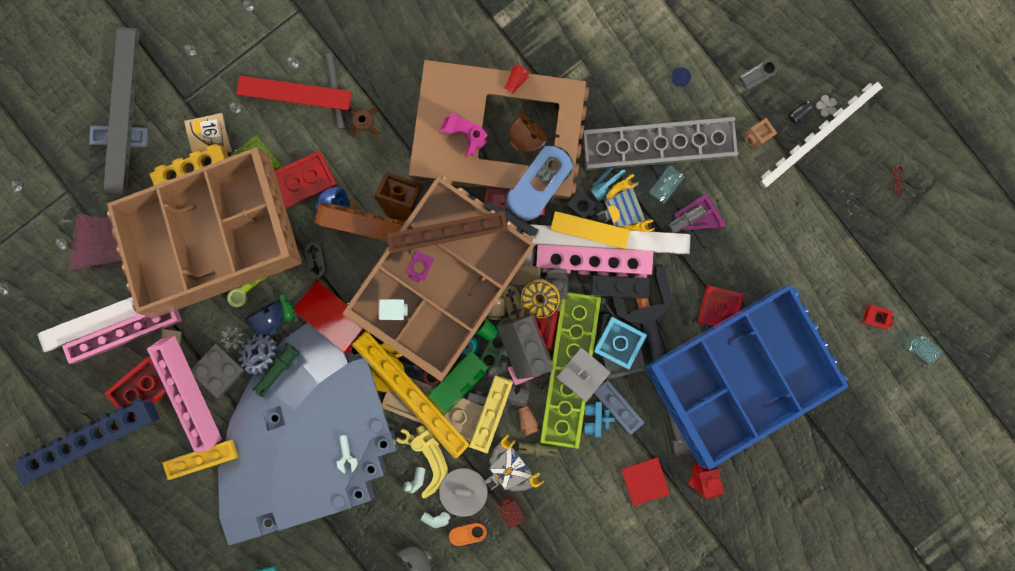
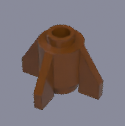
M373 107L368 111L359 110L357 112L350 108L349 112L353 114L354 127L350 132L351 137H354L359 130H370L376 136L379 135V132L373 127L374 122L372 118L378 111L377 107ZM360 118H366L365 122L361 123Z

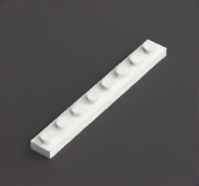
M879 82L874 85L869 83L862 89L863 94L859 98L855 95L847 102L849 106L845 110L841 107L833 114L835 118L831 122L826 120L818 127L820 131L817 134L812 132L804 139L806 143L802 147L797 145L790 151L791 156L788 159L783 157L775 164L777 168L774 171L768 170L761 176L763 180L759 183L763 189L768 187L883 87Z

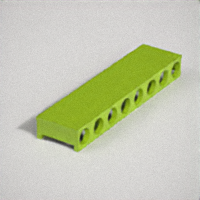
M568 292V299H562L552 359L554 366L550 372L540 443L579 449L586 402L560 381L557 376L580 348L593 356L601 297Z

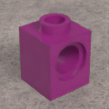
M415 250L405 273L409 274L408 278L418 283L420 279L425 281L434 258ZM418 261L424 265V270L421 273H416L413 269L414 264Z

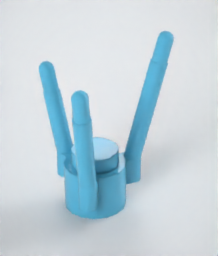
M608 168L592 184L593 187L590 191L598 201L606 200V195L610 191L608 186L625 173V170H622L608 182L604 183L602 181L613 169Z

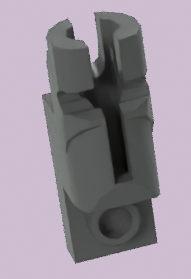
M512 384L506 403H510L509 405L526 407L530 389L521 387L520 391L516 394L514 391L515 385ZM474 390V393L469 392L467 400L485 404L487 396H485V392Z

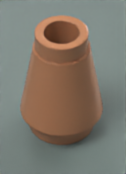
M529 406L518 409L521 432L524 433V436L539 432V424Z

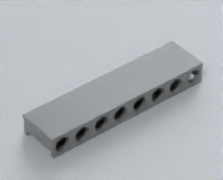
M735 117L584 130L582 137L585 171L734 158L739 155L737 151Z

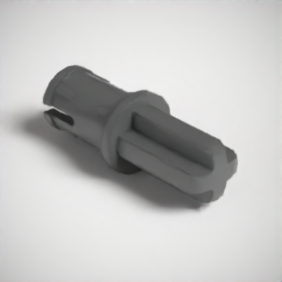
M700 204L691 211L684 212L681 217L671 222L669 227L673 233H676L688 225L692 226L694 221L707 215V213Z

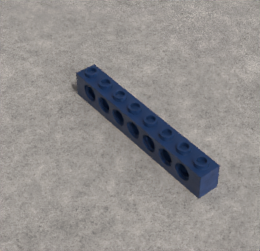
M140 397L132 401V406L128 408L125 405L114 410L116 414L110 416L107 413L98 418L100 422L94 424L91 421L82 426L83 430L78 432L75 429L67 433V438L63 440L61 437L50 441L51 446L46 448L44 444L34 449L35 454L30 455L28 452L18 457L19 461L14 463L13 466L22 484L24 485L160 419L150 397L145 400ZM132 412L135 413L136 420L133 419L131 415ZM115 420L119 422L120 428L116 426ZM99 428L103 430V435L100 434ZM83 436L86 437L87 443L84 442ZM67 444L70 445L71 451L67 448ZM51 452L54 453L55 459L52 457Z

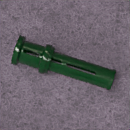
M286 343L284 350L279 356L275 357V363L255 388H253V391L260 397H263L281 372L290 367V363L295 356L300 355V352L291 344Z

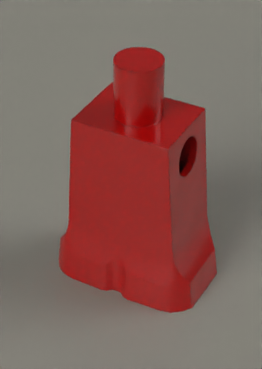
M695 462L688 485L694 488L697 494L704 500L725 494L718 468L715 466L710 470L703 469Z

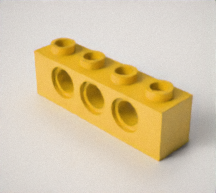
M213 144L208 146L204 152L196 151L189 154L190 157L187 159L179 158L172 161V165L167 167L165 165L156 167L154 172L149 173L154 186L171 180L170 174L173 171L176 172V177L187 174V168L190 164L194 166V171L205 167V160L208 157L211 158V164L229 158L225 147Z

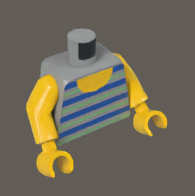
M631 174L626 180L613 185L604 201L606 210L596 213L600 223L611 220L613 226L630 231H653L655 228L651 229L648 227V223L653 222V220L645 221L633 187L638 182L632 183L630 181L635 176Z

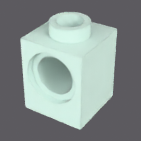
M379 299V320H404V316H407L408 306L404 304L403 299Z

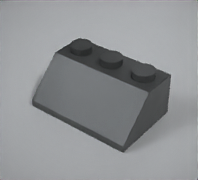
M533 312L497 325L517 379L532 378L553 370L554 365Z

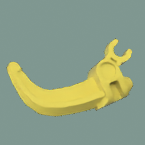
M420 425L417 428L416 435H412L407 429L401 428L400 431L407 436L405 439L397 437L396 441L401 444L406 443L410 445L414 451H422L432 468L433 479L422 492V497L427 498L440 489L443 479L448 474L447 464L438 441L425 426Z

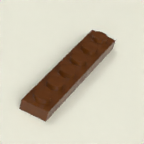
M501 211L386 234L391 254L508 231L505 212Z

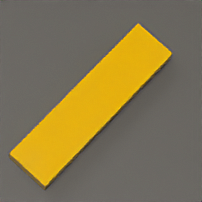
M556 211L550 229L551 231L626 249L630 230Z
M232 439L216 444L209 450L192 452L164 461L162 464L167 480H171L239 457Z

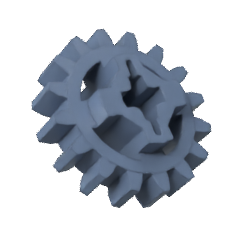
M254 334L252 340L247 338V345L242 344L244 350L239 351V354L242 355L239 361L242 362L241 367L248 373L258 376L260 372L264 375L265 370H269L270 366L275 363V357L279 356L276 352L280 349L276 346L277 342L270 336L259 335L258 337Z

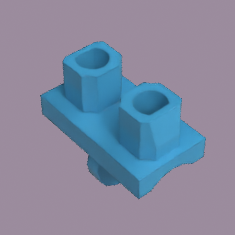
M602 402L585 405L584 414L595 415V423H584V433L601 437V422H604V429H609V423L615 422V418L610 417V410H604V417H602Z

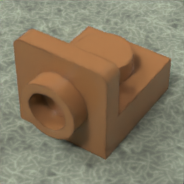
M765 118L742 136L747 145L752 150H755L776 135L777 132L768 119Z

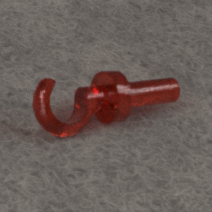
M896 166L893 169V174L896 176L893 183L896 184V195H900L903 179H901V175L896 173V169L898 168L903 171V168Z

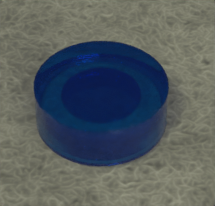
M684 67L675 69L671 77L673 84L677 87L688 85L691 80L690 71Z

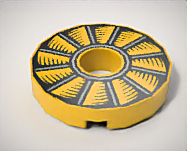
M537 279L529 282L523 289L521 302L526 312H533L537 318H546L557 310L560 303V294L553 284L544 279ZM536 295H543L545 297V302H538L536 300Z

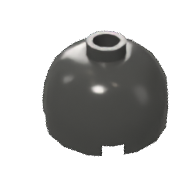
M412 546L402 549L396 555V559L403 571H431L429 561L432 558L426 550L422 551L420 548Z

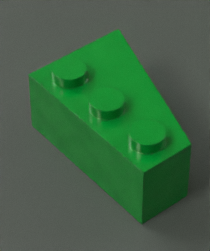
M472 351L455 366L456 368L452 372L446 374L438 386L434 385L428 392L430 394L428 399L443 416L485 377L488 367Z

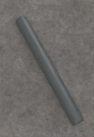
M327 53L326 60L331 89H339L333 53ZM335 109L338 129H344L343 110Z

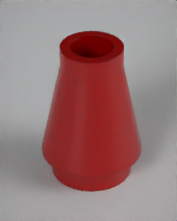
M517 63L512 68L504 88L514 94L529 78L530 71Z

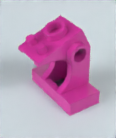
M449 113L445 116L439 134L444 136L454 132L464 134L468 141L464 156H474L477 153L475 149L479 150L487 142L485 140L488 136L480 125L463 119L457 114Z

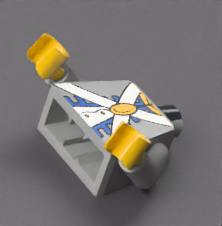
M507 434L493 449L489 460L491 465L489 469L493 475L485 480L487 486L493 490L501 484L505 490L509 489L513 492L525 491L543 484L544 481L538 482L536 479L540 473L533 476L532 472L512 447L515 440L512 443L507 441L509 437Z

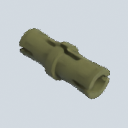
M519 442L518 454L535 455L538 458L539 456L556 458L557 446L542 445L540 442H536V444Z

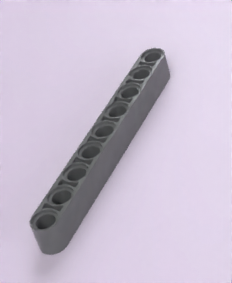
M118 27L116 32L104 176L105 195L125 196L127 193L139 49L138 28Z

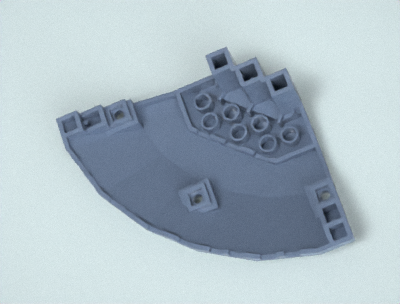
M306 323L283 339L277 346L280 349L276 352L277 355H280L284 350L286 343L294 346L300 352V355L295 356L290 363V367L281 372L263 397L257 395L253 388H255L264 375L260 372L258 376L253 375L230 419L225 442L233 439L239 458L221 463L218 466L219 519L228 546L371 501L375 494L370 480L384 476L387 473L382 455L400 448L398 441H396L394 429L390 430L369 363L359 352L356 355L353 354L352 348L347 354L344 353L309 323ZM273 415H277L279 417V420L277 422H274L272 420ZM347 435L350 455L358 460V465L353 472L351 471V463L346 460L344 464L345 474L337 467V461H340L342 458L340 436ZM381 441L387 442L386 448H383ZM369 466H373L375 468V471L373 473H370ZM358 491L362 492V497H359ZM267 519L272 521L271 526L265 524Z

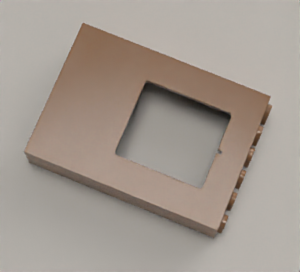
M424 60L409 170L410 178L433 182L438 176L440 178L445 176L453 182L452 185L482 189L513 190L530 166L479 159V150L477 148L475 149L477 153L474 156L469 155L465 157L464 154L468 141L464 134L460 132H454L448 136L439 134L445 116L449 113H454L463 119L480 125L482 128L486 96L489 94L559 104L556 135H559V138L555 137L554 146L562 147L568 151L573 161L571 175L565 182L560 184L551 198L570 200L571 196H574L577 183L573 182V178L577 177L579 163H576V158L580 157L582 144H578V140L583 137L584 125H581V120L585 119L587 106H583L584 101L587 102L589 87H586V81L529 74V78L513 94L504 88L511 71ZM552 160V166L549 169L556 171L559 168V163ZM537 175L531 181L532 186L538 191H544L548 186Z

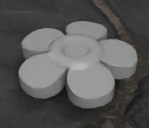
M827 95L821 96V101L816 103V108L821 110L820 114L823 117L828 116V114L833 115L837 111L833 107L837 104V101L834 98L829 99Z

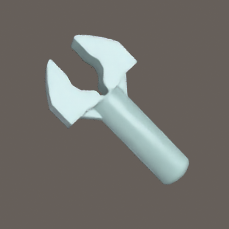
M347 435L340 436L342 458L340 461H337V467L345 474L344 464L346 460L351 463L352 472L356 469L358 460L350 455Z

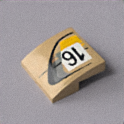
M223 113L184 121L192 153L196 151L204 152L208 146L213 144L224 146L227 153L232 152Z

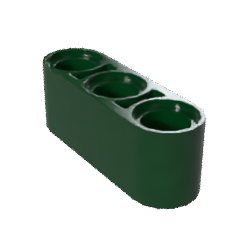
M509 317L501 319L499 324L507 320L510 321L512 319ZM499 331L489 341L481 356V361L484 364V357L486 355L494 356L495 363L490 366L486 365L488 369L494 368L505 350L504 345L500 349L493 346V340L497 337L501 338Z

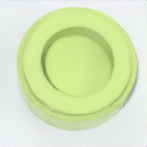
M235 288L228 293L227 300L233 307H242L247 302V294L240 288Z

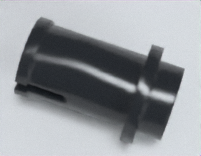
M805 100L798 108L791 110L788 116L794 124L800 123L801 119L813 111L814 108L810 102Z
M601 313L598 316L600 319L596 332L597 336H602L612 315Z

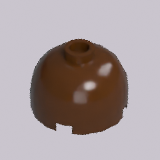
M519 114L511 123L509 136L514 149L517 151L521 149L524 152L532 153L538 151L547 143V137L536 123L528 122L530 118L524 114Z

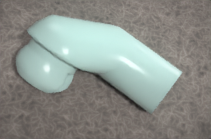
M416 467L414 480L405 482L403 490L409 493L416 492L423 485L425 469Z
M425 512L421 521L433 528H439L449 523L450 516L448 513L442 512L440 516L433 517Z

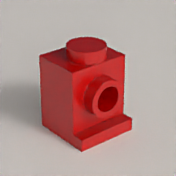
M866 305L861 324L888 330L894 321L893 311L873 305ZM877 314L881 317L879 322L875 320Z

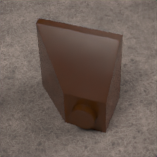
M386 172L374 198L388 218L406 222L413 212L422 184Z

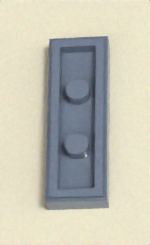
M90 126L89 145L107 146L109 126ZM132 127L131 147L148 148V128Z
M608 379L594 392L630 436L645 423Z

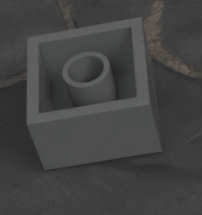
M215 344L191 369L193 376L216 398H221L246 372L241 367V363L221 344Z

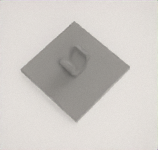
M580 348L557 378L587 402L611 372L584 349Z

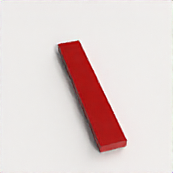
M239 76L237 95L345 111L350 110L352 92L346 90Z

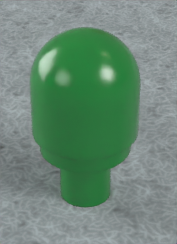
M286 295L278 296L279 303L284 312V321L288 322L294 317L293 306L290 302H287Z

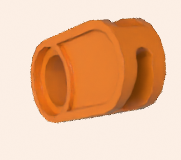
M479 522L455 527L450 531L449 540L455 546L482 541L487 533L486 527ZM474 527L482 528L483 534L481 537L473 536L472 529Z

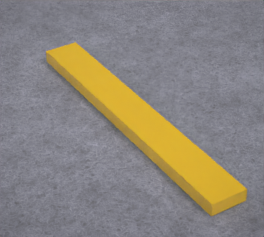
M365 331L351 344L454 459L458 458L469 446V443L369 332Z

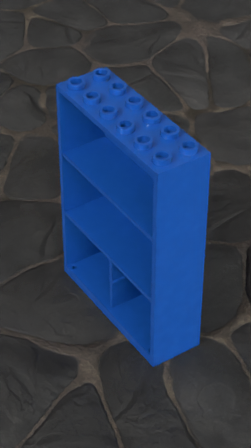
M788 285L778 288L644 366L646 373L700 468L712 469L849 387L846 383L848 382L847 377L843 372L839 371L836 358L830 355L827 349V342L818 334V326L809 318V311L804 304H801L799 293L795 287Z

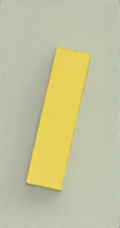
M495 374L470 443V448L488 453L513 380Z

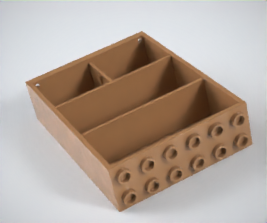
M258 147L107 204L109 209L107 215L113 224L112 233L118 243L117 252L122 258V270L128 280L127 289L133 298L132 307L136 313L151 319L302 264L271 158Z
M438 176L399 231L495 213V211H487L484 208L485 204L481 201L470 199L468 197L469 193L460 187L456 189L451 185L453 182L447 177L443 176L440 178ZM507 221L508 231L391 254L388 247L342 314L442 382L536 244L532 242L533 238L526 233L520 234L516 231L517 227ZM415 250L434 258L425 281L420 279L419 283L409 279V274L405 273ZM418 261L414 264L413 269L416 273H421L424 270V265ZM379 299H403L404 304L408 306L407 316H404V320H379Z

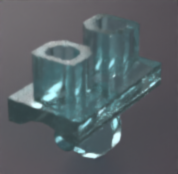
M669 165L649 193L665 204L685 176Z

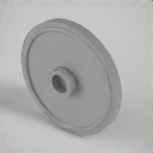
M468 468L456 469L447 474L440 485L439 491L440 500L445 509L453 515L460 517L471 516L480 511L486 502L488 493L483 477L476 471Z

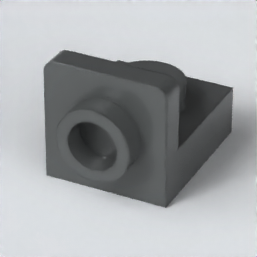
M560 268L547 270L548 282L556 286L560 299H568L569 279L567 270Z

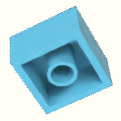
M611 317L593 352L629 370L647 335Z

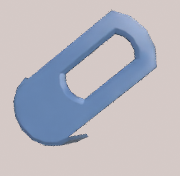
M544 146L515 188L507 192L505 197L507 212L523 221L533 220L543 213L542 209L573 168L570 157L557 147ZM548 157L557 158L561 163V168L544 191L536 190L532 186L531 181Z

